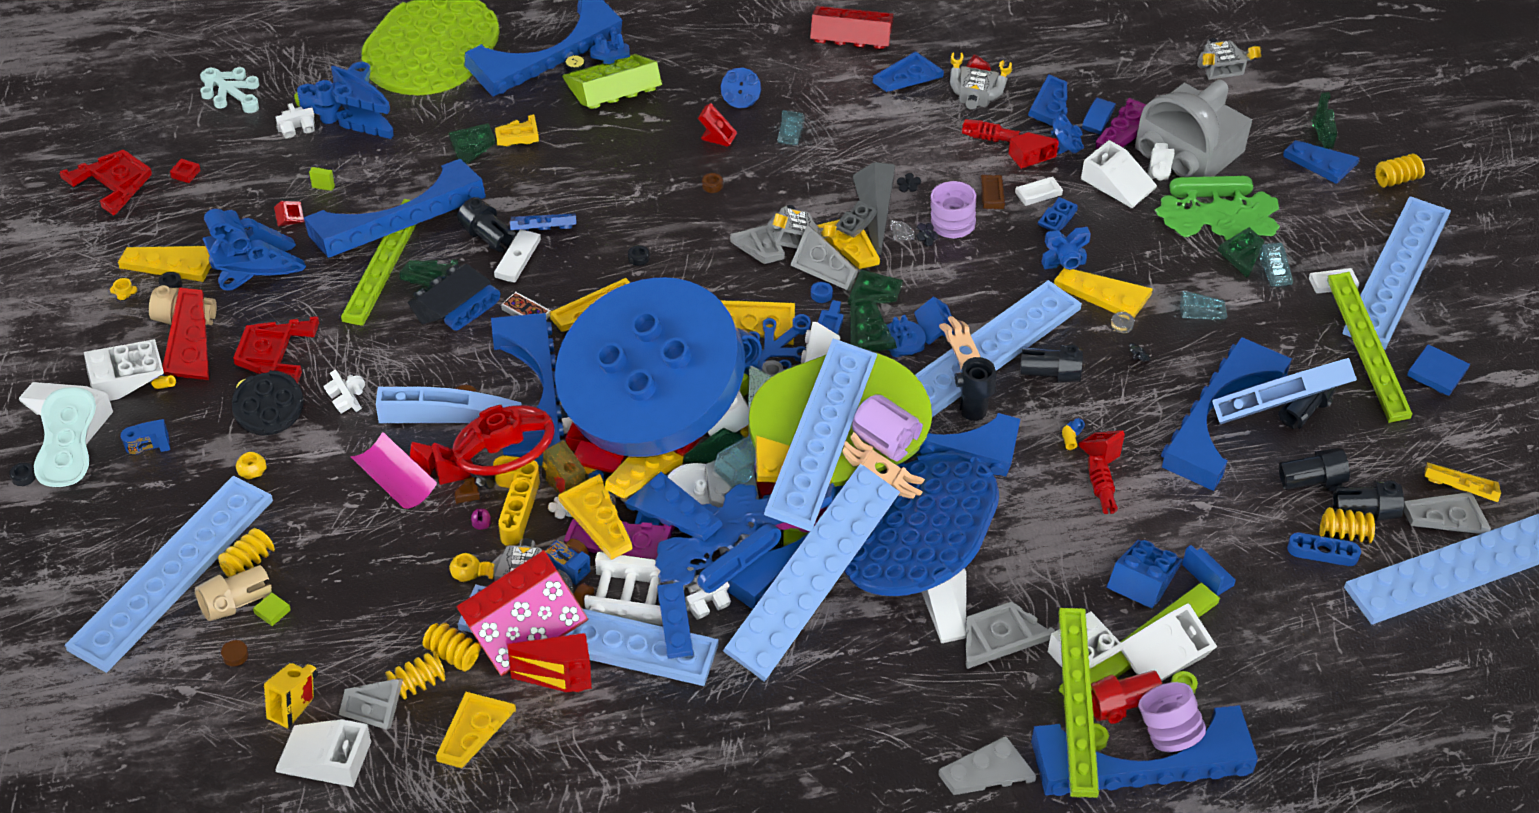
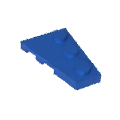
M914 52L874 75L873 83L884 91L889 92L941 78L944 75V70L919 53Z
M1297 140L1285 149L1283 157L1335 184L1358 164L1360 158Z

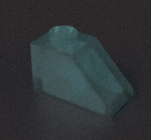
M750 436L717 454L714 471L733 488L738 484L748 482L753 475L755 447Z

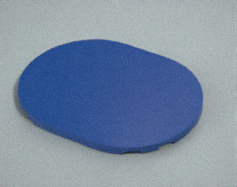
M940 452L918 456V460L904 464V462L898 464V467H904L910 474L925 479L922 484L908 483L921 490L922 494L920 496L915 495L913 499L897 496L844 570L848 579L858 588L873 594L902 596L934 588L961 572L978 553L999 501L997 481L993 472L985 463H980L974 460V457L965 454Z

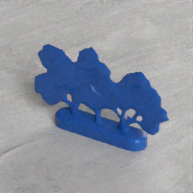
M738 484L725 495L723 507L717 508L710 503L702 504L721 520L723 526L706 541L692 536L691 538L673 537L659 542L655 566L660 570L658 574L660 582L673 581L688 585L693 581L695 571L705 568L699 574L697 584L704 592L712 593L771 550L779 542L781 531L770 523L776 522L777 519L764 515L770 497L757 500L755 485ZM749 522L754 523L752 528L748 525ZM763 523H769V524L763 525L762 527H760V528L758 529L759 525H761V524H763ZM744 533L749 535L739 544L734 546L735 542L738 540L741 534ZM720 547L730 549L714 562L712 561V555L715 550ZM706 553H709L708 559L704 557ZM692 559H702L706 563L700 562L699 565L691 564L690 561ZM693 567L695 569L692 571H688L687 568Z

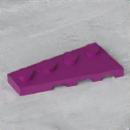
M1129 98L1126 106L1120 109L1118 117L1111 121V126L1106 128L1096 141V149H1099L1109 140L1122 148L1137 137L1141 114L1146 104Z
M572 519L564 538V543L566 544L570 539H577L587 547L589 552L596 554L597 552H603L578 522ZM622 522L632 543V550L622 555L655 560L658 556V543L670 539L674 526H667L665 524L664 526L652 525V523L643 522L642 524Z

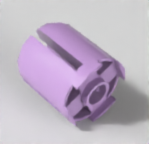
M878 394L869 397L858 407L852 423V430L860 439L896 462L908 453L905 449L913 438L915 440L918 439L923 427L918 418L885 396Z

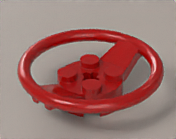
M502 405L489 407L480 412L478 418L471 421L461 430L454 441L452 456L459 468L474 475L491 476L517 470L534 461L548 448L554 436L553 420L546 411L532 406L515 405L502 407ZM545 430L541 441L530 452L516 460L494 466H480L468 462L484 448L489 453H496L501 448L522 442L524 439L523 432Z

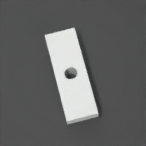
M520 229L494 272L495 278L516 282L540 242V234Z

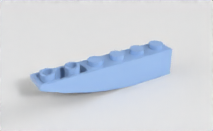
M1346 358L1212 400L1221 425L1356 381L1357 379L1350 359Z
M378 387L376 398L379 423H470L480 416V412L496 405H502V407L521 405V402L494 395L437 387Z

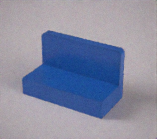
M933 296L915 311L917 322L926 334L925 343L931 344L941 335L946 337L939 325L946 323L952 327L948 320V317L952 316L948 305Z
M1192 545L1186 548L1182 565L1199 582H1202L1217 596L1234 586L1236 580L1202 548L1196 550Z

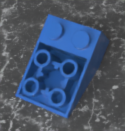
M1137 540L1116 561L1107 588L1153 609L1160 601L1182 564L1183 559L1178 558L1171 551H1163L1154 547V544L1149 541Z

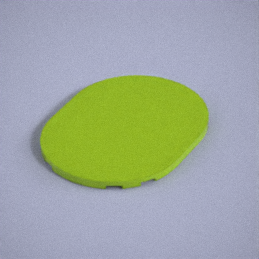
M413 0L408 3L402 2L386 15L367 38L361 52L362 62L370 65V79L386 90L406 95H429L447 91L464 83L472 76L471 72L465 67V52L481 44L485 48L493 50L499 38L498 19L495 13L479 0Z
M876 353L877 357L859 406L875 394L882 395L918 418L919 422L923 424L918 439H912L909 446L905 449L908 453L898 462L888 458L873 447L874 451L895 465H898L912 457L927 438L932 421V408L925 388L910 370L897 361ZM826 355L784 370L768 379L758 389L752 400L748 419V430L755 449L756 435L791 446ZM851 424L846 441L857 449L851 440V436L854 433ZM842 451L831 479V483H834L835 487L845 485L858 467L852 466ZM883 463L875 464L878 472L887 469Z

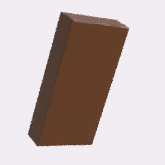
M981 175L983 209H1004L1005 200L1002 175Z

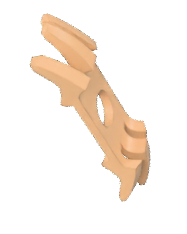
M950 316L948 320L952 327L946 323L940 324L939 327L944 331L947 342H950L961 370L966 360L980 357V354L970 335L969 326L965 322L957 321L954 317ZM967 346L971 349L972 353L965 355L960 352L959 348Z
M856 433L852 434L851 440L857 449L845 441L842 453L852 466L864 465L900 491L899 496L913 499L915 495L920 496L922 494L921 490L908 483L922 484L925 480L924 478L910 474L904 467H898L874 451L873 446L863 443ZM883 463L887 467V473H879L875 468V464Z

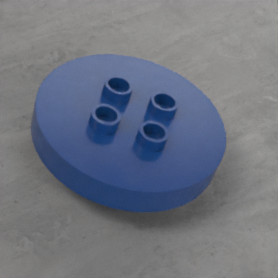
M666 277L631 282L608 292L596 300L577 318L567 332L561 344L555 368L558 397L562 407L577 429L585 438L601 449L631 457H647L669 453L703 436L729 410L738 394L744 376V344L724 304L714 294L700 285L682 279Z

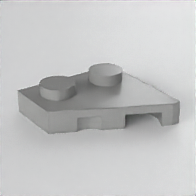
M767 225L730 234L731 243L763 264L783 260L785 257V252L781 245L774 243V233L768 229Z
M398 678L345 689L339 715L383 729H390L403 679Z

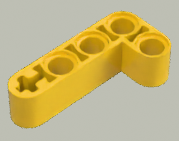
M499 456L494 460L493 466L508 463L520 457ZM535 460L517 470L494 475L497 485L509 488L499 519L500 540L506 546L518 545L523 538L540 484L539 467Z

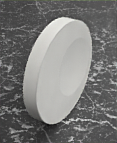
M685 464L674 469L668 475L669 479L700 504L709 503L705 477L706 464Z

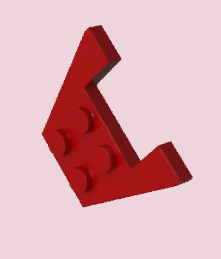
M124 149L97 158L98 162L87 165L82 163L77 165L78 169L69 172L67 169L60 171L61 179L73 187L92 176L114 191L100 200L101 207L113 216L120 211L152 175L150 167Z
M314 316L310 317L309 321L301 322L298 319L289 320V323L276 325V322L246 325L233 358L235 365L258 374L267 373L270 370L280 371L290 375L298 383L302 373L301 366L281 364L291 335L315 337L319 326V318Z

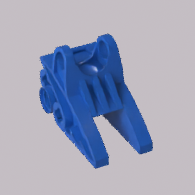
M356 62L348 70L331 66L333 83L328 80H321L315 85L303 84L298 87L297 93L300 107L303 110L312 108L315 114H319L321 122L331 124L338 120L339 125L346 129L352 128V130L359 132L365 131V133L372 135L378 134L380 137L389 139L393 137L392 126L380 114L389 113V102L381 92L369 83L371 70L368 63ZM359 68H365V69H366V70H364V71H356V70L359 69ZM342 105L345 110L338 112L337 110Z
M211 209L205 214L204 220L211 236L204 237L203 241L210 255L209 262L211 267L216 270H222L218 283L223 290H233L254 275L290 274L302 271L306 267L302 259L285 252L292 250L296 246L292 238L272 228L269 229V227L257 223L253 219L244 218L240 220L237 212L233 210ZM228 278H234L233 282L223 284Z

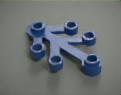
M804 314L796 315L793 318L792 327L775 341L776 321L772 318L765 319L763 321V331L765 332L764 350L761 353L758 365L752 370L745 368L744 373L749 376L760 374L763 364L770 357H794L796 361L801 362L802 356H799L797 353L806 350L805 347H782L798 334L803 335L807 330H810V318ZM771 324L773 327L768 328L766 325ZM755 331L749 332L760 341L759 333ZM785 359L779 361L782 366H787V369L791 368L790 361Z

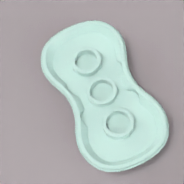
M77 387L62 388L52 392L45 399L41 409V418L45 430L44 442L34 463V473L41 484L50 487L69 486L77 483L85 475L89 466V455L85 443L86 432L96 410L95 399L90 391Z

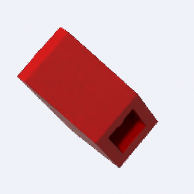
M1024 133L1010 138L1008 154L1020 168L1028 167L1055 158L1059 141L1055 138L1038 134Z

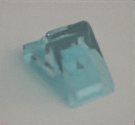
M782 110L778 143L798 145L805 121L803 113Z

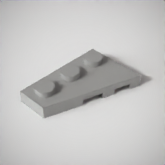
M1006 736L939 769V776L953 795L985 790L988 786L1000 784L1002 787L1011 786L1012 782L1024 780L1026 783L1035 782L1036 779L1035 773Z

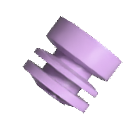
M950 181L937 185L932 190L931 224L934 226L933 230L938 235L946 238H960L974 230L976 224V194L970 185L963 182Z
M1177 682L1162 684L1145 693L1140 699L1139 709L1148 726V733L1151 736L1153 745L1160 751L1175 752L1184 750L1199 742L1206 733V725L1202 719L1201 712L1197 708L1198 704L1193 690L1189 685Z

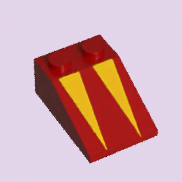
M586 633L507 644L512 679L563 692H581L586 689H592Z

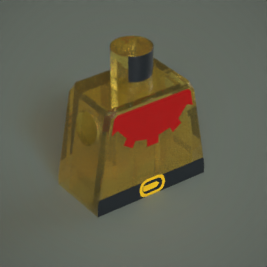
M564 440L543 452L542 477L558 494L585 482L586 471Z

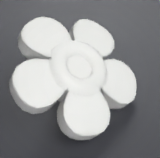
M555 497L554 502L549 503L548 509L550 512H555V517L563 519L565 515L572 517L559 502V497Z

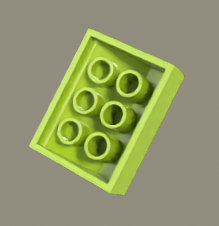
M637 54L630 55L628 58L617 59L613 64L602 63L562 75L564 81L579 102L590 109L601 106L600 103L606 101L607 103L617 102L623 96L634 97L638 95L637 92L643 90L644 92L654 91L657 86L662 85L657 61Z

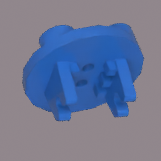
M614 31L611 33V41L602 40L601 37L596 38V44L590 48V56L593 59L603 60L604 64H613L617 59L630 57L629 45L623 43L622 34H617Z
M746 68L729 70L721 83V94L724 100L730 106L736 108H747L753 105L761 93V83L757 75Z
M1064 114L1059 115L1053 120L1051 135H1056L1059 141L1058 154L1068 150L1072 153H1077L1084 148L1080 138L1082 131L1077 125L1073 126Z
M902 315L901 320L894 317L893 321L883 328L881 340L883 346L890 351V354L898 358L903 355H912L923 351L926 334L920 325L908 321L906 315Z

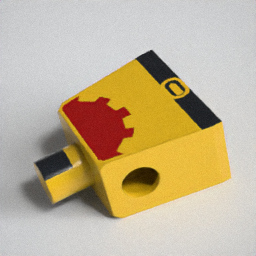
M290 663L264 683L267 719L287 729L291 727L314 697L313 680L318 676V671L314 666L307 664L302 668Z

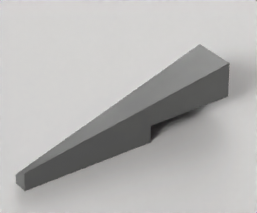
M874 162L853 175V183H855L859 200L877 209V215L866 228H868L869 238L877 254L881 255L894 181L895 164Z

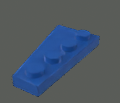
M662 472L624 502L628 509L632 511L636 509L646 517L657 518L667 526L673 525L678 527L681 532L702 541H706L723 526L718 517Z

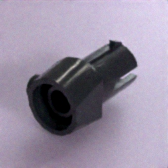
M478 197L467 200L458 211V222L472 237L480 236L489 244V248L496 249L498 252H504L500 242L509 248L516 237L515 232L497 218L496 209Z
M1060 344V350L1022 348L1021 375L1058 377V383L1081 382L1083 349L1073 344L1067 346Z
M973 357L964 362L961 372L955 373L954 379L956 387H960L962 392L960 402L961 415L968 420L978 421L986 416L989 397L996 392V369L994 364L988 359Z
M1337 387L1285 403L1278 413L1280 420L1292 429L1296 427L1301 429L1318 407L1325 408L1332 404L1333 399L1331 397Z
M1341 448L1315 451V456L1279 463V476L1285 490L1321 484L1330 491H1333L1335 487H1343V483L1348 482L1350 479L1347 456Z
M1391 480L1386 482L1373 481L1372 487L1338 486L1333 488V508L1342 509L1344 514L1347 510H1352L1354 515L1358 511H1361L1363 515L1372 513L1375 521L1401 518L1404 510L1403 489L1400 483Z

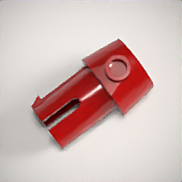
M1152 670L1120 680L1114 675H1110L1091 683L1093 715L1096 720H1108L1109 723L1115 724L1126 718V710L1139 707L1140 699L1145 693L1162 685L1158 673Z

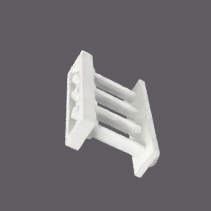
M597 552L595 559L596 575H601L596 596L585 595V609L644 623L663 625L660 606L655 605L658 595L657 585L675 582H660L658 577L660 570L655 566L656 560L624 555L610 560L605 553ZM688 567L687 569H688V571H692V570H694L695 568H693V567ZM611 577L626 579L620 600L606 598ZM694 579L688 585H683V590L685 587L688 588L694 585ZM635 581L650 582L645 603L631 602Z

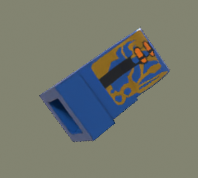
M164 419L130 426L121 432L120 437L126 452L129 454H139L144 450L158 447L161 452L171 450L169 434Z
M556 540L545 550L559 574L575 585L590 572V556L582 551L577 553L569 549L562 541Z

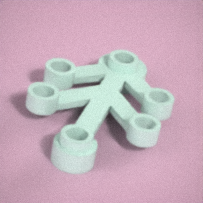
M237 67L233 72H220L218 69L207 68L201 73V80L205 84L200 90L203 99L213 98V86H219L218 95L213 99L216 108L226 107V95L228 92L241 101L244 112L254 113L259 109L258 99L254 95H245L237 89H256L259 87L258 78L256 76L246 78L244 68ZM246 78V81H225V80H224V79L243 80V79Z

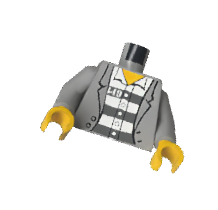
M1211 38L1207 41L1204 51L1200 53L1197 65L1199 68H1205L1209 80L1244 75L1247 61L1261 57L1260 46L1250 47L1248 51H1243L1232 41L1218 42L1216 38Z
M954 52L952 53L951 63L953 68H951L950 85L955 94L959 95V102L965 103L969 109H975L977 106H988L990 101L1003 94L1008 79L1006 75L1012 72L1011 62L1006 69L1003 68L1004 60L1000 62L1001 75H999L998 72L964 66L960 69L959 65L962 64L963 54L961 53L960 60H955L953 58Z
M793 205L781 208L779 214L776 213L767 224L768 229L774 231V243L776 245L796 249L807 225L811 226L823 238H835L837 226L824 224V228H819L808 212L796 210Z
M523 538L520 541V546H507L504 554H500L494 561L480 562L478 576L486 575L489 579H493L494 576L495 581L540 553L542 549L534 547L535 542L532 539Z

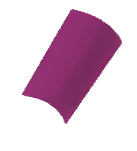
M382 433L366 452L357 456H351L361 468L405 509L415 507L423 502L437 485V482L385 433Z

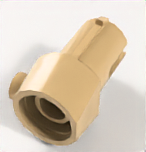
M163 285L153 290L149 302V316L151 320L169 325L172 324L179 288H169ZM204 297L206 325H212L213 320H210V318L215 319L217 303L215 299Z
M258 565L226 579L221 575H217L195 587V595L203 615L208 621L234 615L236 608L260 598H266L271 593L272 588L271 584L265 585L264 581L269 579L264 568Z

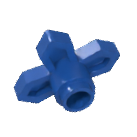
M1088 227L1076 228L1067 237L1059 230L1047 232L1045 243L1050 250L1045 252L1042 257L1044 269L1057 268L1061 264L1070 270L1085 264L1087 253L1082 247L1090 241L1091 233Z

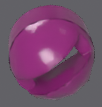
M484 508L474 510L471 515L472 526L479 530L488 528L491 524L489 511ZM482 516V521H478V517Z

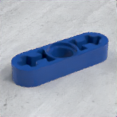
M489 284L446 315L444 319L445 324L455 331L461 329L493 307L500 298V291Z
M1304 533L1292 534L1287 545L1288 552L1295 557L1344 566L1356 565L1361 555V548L1354 542ZM1325 546L1330 550V552L1323 553L1318 549V547Z

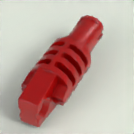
M965 119L962 126L963 134L977 139L992 140L993 142H999V140L1010 142V138L1020 134V131L1005 129L1000 124L983 122L981 120Z
M1103 455L1089 456L1088 470L1094 494L1100 499L1102 512L1108 514L1109 509L1110 514L1117 512L1118 507L1113 495L1115 486L1110 469Z

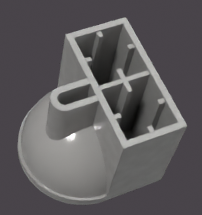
M1218 79L1202 92L1183 83L1172 93L1158 96L1145 106L1140 118L1135 149L1139 150L1145 157L1151 158L1152 150L1156 143H1167L1168 149H1174L1171 169L1180 177H1214L1245 151L1252 119L1225 105L1228 93V85L1225 81Z

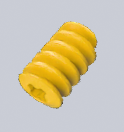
M1409 154L1380 162L1375 169L1376 179L1380 186L1384 188L1387 185L1394 186L1395 184L1422 178L1425 173L1424 164L1416 154Z
M1329 507L1321 519L1320 536L1324 537L1325 532L1329 531L1330 538H1334L1337 532L1340 540H1343L1345 534H1348L1349 541H1353L1355 535H1358L1360 543L1367 536L1370 544L1375 534L1373 514L1366 513L1364 516L1361 511H1358L1354 515L1352 510H1347L1344 514L1342 509H1337L1334 513V509Z
M253 528L248 534L242 536L241 541L238 540L234 543L233 547H228L226 553L219 555L220 567L227 577L245 571L244 566L247 569H251L254 567L251 561L257 564L261 563L259 554L267 558L269 554L266 548L274 552V545L264 532Z
M437 623L431 625L426 631L422 642L424 648L431 650L432 653L434 650L441 659L446 660L449 664L454 665L463 672L468 671L474 665L481 650L480 643L476 642L473 644L472 638L468 637L465 639L464 633L457 634V629L454 627L450 628L448 623H442L440 626Z
M434 650L433 657L429 653L424 654V662L418 657L414 659V666L410 662L405 663V671L398 666L395 668V675L391 671L386 672L387 680L403 679L400 696L403 699H407L406 690H410L413 695L417 694V685L423 691L426 690V681L435 686V677L437 676L442 682L445 681L444 668Z

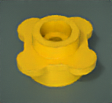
M120 278L113 283L110 292L117 295L118 300H125L131 294L137 292V287L132 286L129 279Z

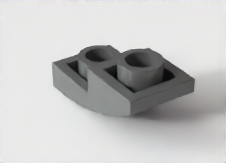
M858 200L850 212L846 211L836 224V230L854 238L877 215V209Z

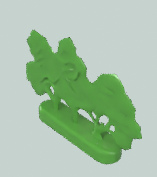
M1248 176L1180 177L1173 179L1169 184L1172 196H1164L1161 199V206L1155 209L1157 215L1164 218V223L1167 226L1175 229L1177 233L1184 237L1198 233L1204 224H1209L1214 233L1223 235L1228 242L1234 244L1243 238V231L1245 229L1257 235L1273 236L1280 228V225L1273 218L1269 217L1270 214L1279 209L1277 198L1271 197L1263 191L1257 192L1252 197H1245L1253 190L1252 179ZM1196 197H1214V201L1212 203H1202ZM1220 197H1234V200L1229 201ZM1191 200L1193 202L1192 207L1185 209L1186 202L1190 203ZM1242 200H1245L1247 204L1244 205L1242 203ZM1182 202V205L1178 206L1177 203Z

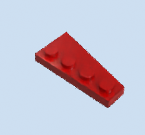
M179 288L162 366L164 375L209 380L204 293L202 290Z

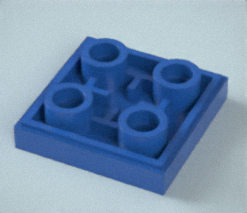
M1428 344L1409 369L1407 376L1450 396L1467 372L1470 364Z

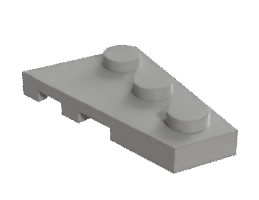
M806 226L791 266L850 291L858 270L811 226Z
M1470 492L1404 501L1403 511L1411 526L1483 534L1491 530L1476 499Z

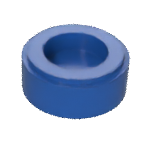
M817 282L812 285L811 298L814 301L826 303L832 299L833 288L830 284Z

